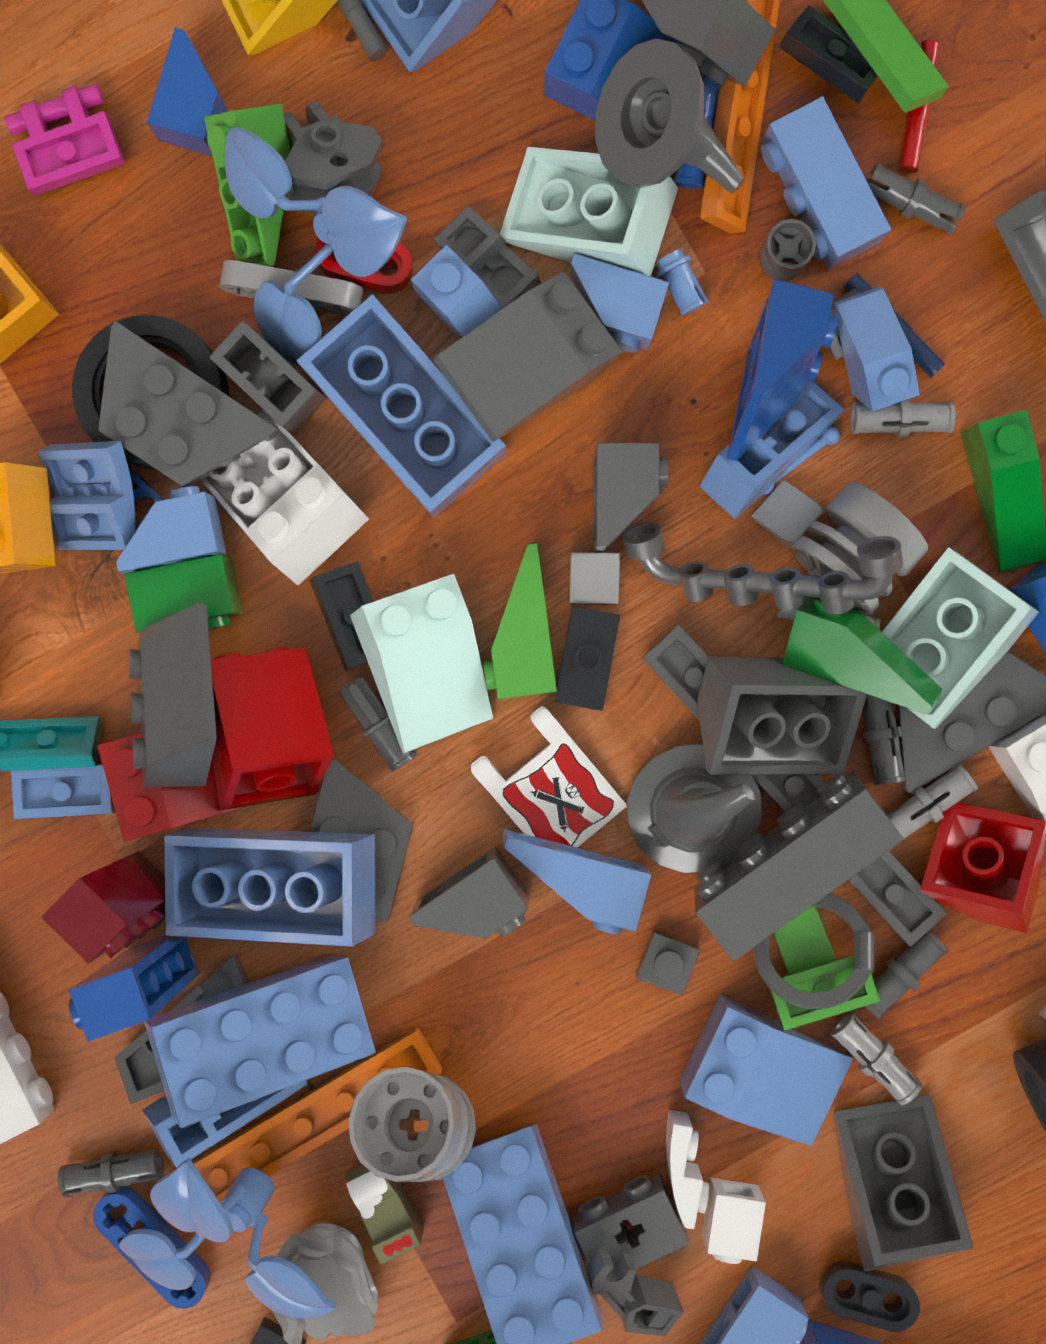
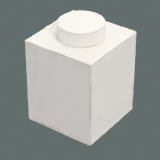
M710 1178L708 1203L702 1229V1238L707 1254H712L715 1259L729 1264L741 1263L742 1259L757 1262L766 1205L758 1185Z

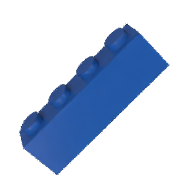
M164 935L129 948L69 990L71 995L69 1012L72 1021L78 1029H83L87 1042L150 1020L200 974L187 937Z

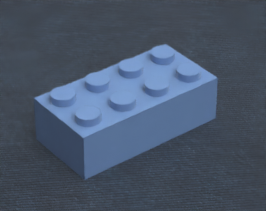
M373 294L297 360L311 380L433 518L438 516L507 455L506 445L500 438L492 442L447 378Z
M194 827L164 836L166 936L353 947L376 934L375 834Z
M336 953L303 963L144 1021L172 1118L180 1128L376 1053L349 959Z
M537 1123L472 1147L459 1168L445 1176L443 1180L496 1344H568L602 1331L604 1318L597 1297L592 1293L587 1277V1268Z

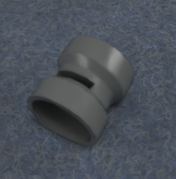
M795 219L783 220L772 228L759 254L760 267L765 275L773 280L790 281L802 273L815 253L816 239L811 228L804 222Z

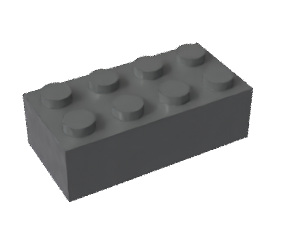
M854 772L847 777L840 773L830 778L817 790L820 796L805 807L801 803L792 806L777 819L779 824L777 828L764 837L761 833H756L749 837L737 848L736 851L739 854L737 857L724 866L721 862H717L697 877L699 884L694 887L695 913L733 962L904 840L895 825Z

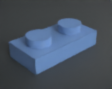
M96 764V767L11 771L14 819L115 813L102 764Z

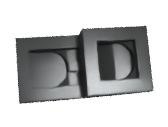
M467 206L433 239L441 250L448 245L483 281L502 308L509 305L528 290L541 284L538 274L505 245L502 236L470 206Z

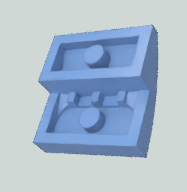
M121 441L51 444L37 451L43 467L47 468L48 481L55 496L50 499L53 538L58 550H124L135 534V506L131 476Z

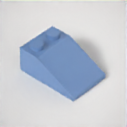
M720 994L681 1075L679 1083L685 1098L731 1120L812 1146L851 1065L853 1057L792 1028L784 1031L779 1021Z

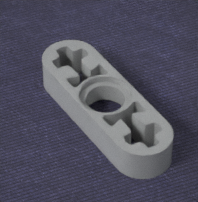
M226 260L223 262L219 288L234 295L254 299L257 289L262 283L271 280L285 289L286 283L297 272L248 262ZM309 274L296 287L294 295L305 298L314 310L348 316L361 304L363 288L348 281Z

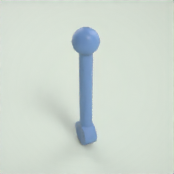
M833 426L828 427L821 437L778 480L826 445L837 444L840 440L839 430ZM774 484L763 495L769 494L773 490Z

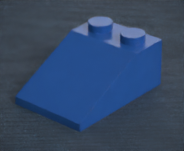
M580 0L545 70L544 96L595 120L602 87L617 61L637 44L655 38L673 41L659 30L652 17L627 0Z
M777 279L773 280L748 348L727 459L737 461L799 399L806 380L815 381L823 353L819 352L821 346L830 347L837 328L838 317L830 316L834 294Z

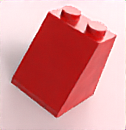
M274 647L260 654L241 656L239 653H225L212 659L211 671L217 737L212 760L220 810L316 795L334 753L306 648L290 650L287 647Z

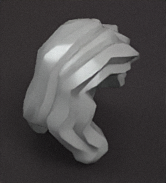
M324 1222L314 1224L300 1231V1233L291 1235L283 1244L276 1257L286 1259L298 1266L318 1285L327 1299L338 1303L332 1312L310 1319L287 1317L273 1311L283 1331V1339L288 1344H301L304 1330L314 1340H322L331 1334L339 1337L344 1334L358 1336L374 1329L375 1313L378 1310V1292L364 1259L362 1246L356 1237L344 1227Z

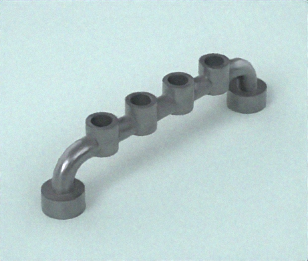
M650 522L640 523L628 528L622 536L627 556L630 559L639 560L646 572L656 580L669 585L682 586L686 600L691 602L706 600L712 596L713 589L727 590L729 602L736 606L753 603L759 596L758 592L773 593L775 606L782 610H792L804 604L805 596L821 597L822 607L826 613L842 614L853 607V600H872L884 594L892 583V575L903 567L901 543L898 539L889 536L873 537L863 541L858 546L857 556L860 572L870 577L866 580L850 579L849 575L843 571L828 572L821 577L803 576L798 569L790 567L776 570L773 573L754 572L753 567L747 564L734 565L727 570L710 569L707 563L703 561H692L683 566H673L667 564L658 556L665 548L661 527L658 524Z

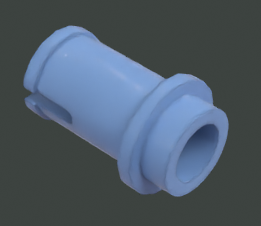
M678 249L655 263L659 270L656 277L657 279L663 278L664 281L669 282L668 289L680 311L681 317H684L706 305L709 299L705 296L689 265L692 261L691 256H685L682 249Z

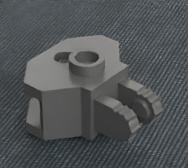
M317 101L307 104L305 108L306 118L309 123L306 127L301 128L291 113L283 114L291 148L285 160L292 177V187L286 195L288 199L315 200L322 196L326 198L332 189L339 186H351L365 192L370 197L372 196L382 176V167L378 163L377 158L382 150L383 142L373 127L342 122L337 115L329 117ZM296 210L300 212L317 214L316 210Z

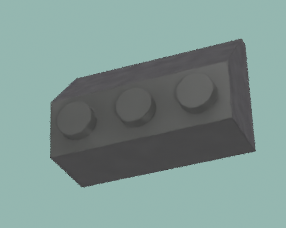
M196 603L141 629L138 649H129L128 676L129 679H138L139 692L131 693L130 720L131 723H140L141 738H133L132 765L133 769H142L143 788L206 786L217 737L207 605Z
M708 656L697 701L706 770L710 775L843 774L867 694L782 665L784 658Z

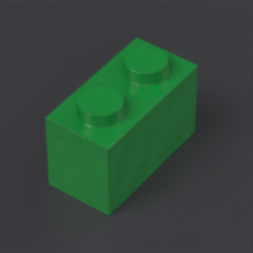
M218 554L124 574L136 633H140L141 629L196 603L207 605L208 630L230 626L229 617L243 614L232 558L226 555Z

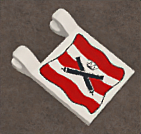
M541 706L531 714L530 718L537 729L548 740L549 745L507 780L502 777L486 756H480L471 764V771L524 834L578 848L626 808L627 804L548 709Z

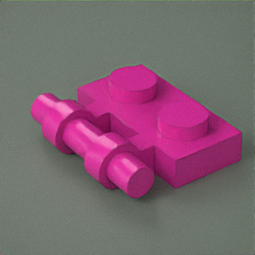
M97 84L82 89L74 85L63 89L62 96L40 104L32 100L21 104L20 111L4 116L11 135L14 136L25 131L29 132V138L15 142L12 146L26 186L34 196L126 164L111 120L106 112L102 111L88 116V109L105 103ZM70 116L71 123L47 131L48 123Z

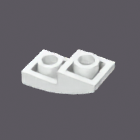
M669 1110L666 1126V1159L669 1179L685 1228L694 1229L697 1212L705 1213L709 1196V1184L703 1182L698 1164L687 1162V1160L694 1161L696 1158L699 1134L698 1131L693 1130L688 1113Z

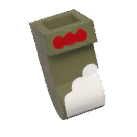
M363 1164L345 1172L348 1191L354 1204L361 1212L360 1216L373 1240L372 1249L380 1265L421 1245L424 1225L401 1182L375 1176Z

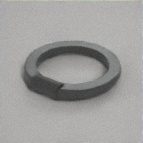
M831 893L811 907L827 909L837 914L850 926L854 933V970L842 984L824 992H806L794 988L778 975L771 963L769 956L771 935L753 948L756 967L765 984L778 997L798 1007L825 1009L842 1004L852 998L863 987L870 973L874 972L875 934L870 931L865 919L855 907L846 900Z

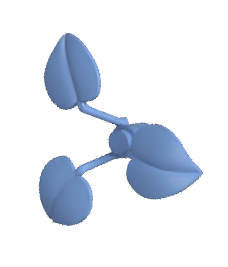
M232 127L226 135L225 170L229 188L237 202L251 215L259 218L273 216L278 206L286 211L316 210L317 214L313 220L314 231L317 237L326 243L286 283L285 289L276 282L269 280L260 285L254 298V314L263 337L289 362L296 365L298 363L297 360L321 340L322 333L320 320L312 305L302 296L294 295L296 287L333 251L338 264L348 273L357 277H366L374 274L386 264L395 251L404 231L407 217L384 207L365 192L351 186L336 187L327 194L326 198L322 196L315 200L288 199L285 195L291 190L292 177L283 158L270 144L244 128Z
M191 1158L186 1159L174 1171L157 1181L151 1190L150 1199L156 1210L171 1225L181 1231H195L196 1235L184 1247L176 1249L171 1240L163 1233L151 1229H136L127 1233L119 1244L120 1249L132 1258L136 1266L147 1277L166 1288L183 1290L191 1287L196 1278L195 1269L184 1258H187L205 1238L214 1242H225L233 1231L244 1232L247 1227H254L247 1261L253 1271L249 1272L245 1282L260 1302L281 1315L298 1319H310L332 1312L338 1303L327 1299L318 1285L292 1262L274 1256L260 1259L259 1249L262 1232L269 1220L262 1211L273 1195L275 1185L266 1174L254 1168H243L221 1203H219L191 1161Z

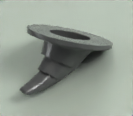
M655 38L635 45L617 61L602 87L595 113L596 145L602 164L617 181L642 188L660 184L684 163L690 167H698L730 194L735 192L741 186L744 178L704 117V84L696 60L681 45Z
M703 743L678 744L654 755L636 774L627 799L628 826L639 848L659 865L682 873L703 872L717 862H721L724 866L739 855L736 851L737 848L749 837L756 834L762 819L761 791L753 774L710 775L705 766Z

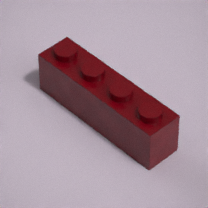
M137 851L80 877L41 918L88 964L104 953L113 958L124 947L128 948L138 937L141 939L151 929L154 930L165 920V876L140 851Z

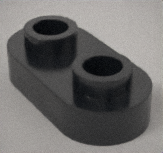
M839 1261L828 1266L820 1278V1292L825 1304L832 1313L839 1317L884 1330L899 1332L911 1327L919 1316L920 1302L918 1296L909 1282L900 1276L877 1269L864 1272L863 1265ZM850 1280L851 1285L847 1290L839 1291L836 1289L840 1281ZM888 1294H898L897 1300L894 1303H883L884 1298Z

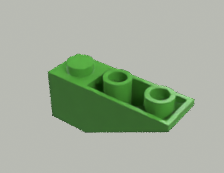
M280 103L205 116L207 141L214 160L219 182V194L224 204L231 235V247L236 261L269 267L274 266L283 209L278 206L273 216L259 218L251 215L237 202L229 188L226 177L225 143L229 129L241 127L270 144L285 162L291 149L282 105Z

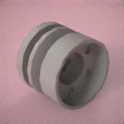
M855 482L847 483L825 507L826 514L836 530L826 524L814 521L807 527L811 539L801 536L790 546L792 554L806 569L809 576L821 577L828 572L843 571L849 575L850 579L857 580L870 578L860 572L857 556L858 546L867 539L889 536L900 541L903 567L895 573L899 576L907 575L928 551V544L924 537L908 518L876 492ZM892 583L886 592L880 596H888L892 592ZM877 597L872 600H853L854 605L852 608L865 615H871L879 606V601Z
M409 1067L387 1069L368 1080L355 1097L348 1120L350 1143L360 1163L375 1176L395 1182H425L444 1178L458 1169L470 1153L476 1132L474 1108L462 1088L447 1077ZM415 1121H428L427 1131H414Z

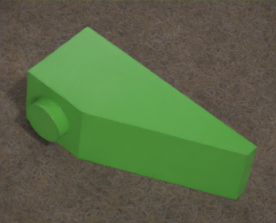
M537 543L528 544L491 649L492 660L483 661L487 690L496 689L497 699L557 692Z

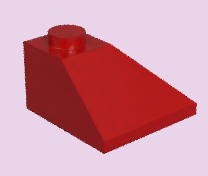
M957 802L942 813L944 818L939 823L920 888L921 892L976 921L1027 933L1039 889L1046 838V821Z

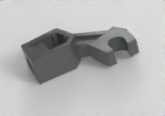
M598 1249L587 1264V1277L592 1293L600 1294L621 1317L625 1332L665 1336L684 1312L673 1282L637 1275L630 1254L623 1253L619 1261L613 1264L609 1251Z

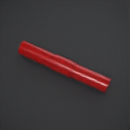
M924 40L921 42V49L937 69L941 43L936 40ZM932 102L908 111L899 170L902 172L916 173L919 170Z

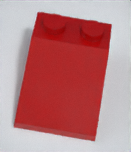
M141 734L97 745L124 842L244 808L220 810L213 760L211 761L206 786L143 788L142 769H133L132 740L133 738H141Z

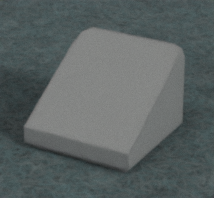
M783 480L750 517L787 549L805 533L807 527L825 509Z
M620 553L570 554V604H618Z

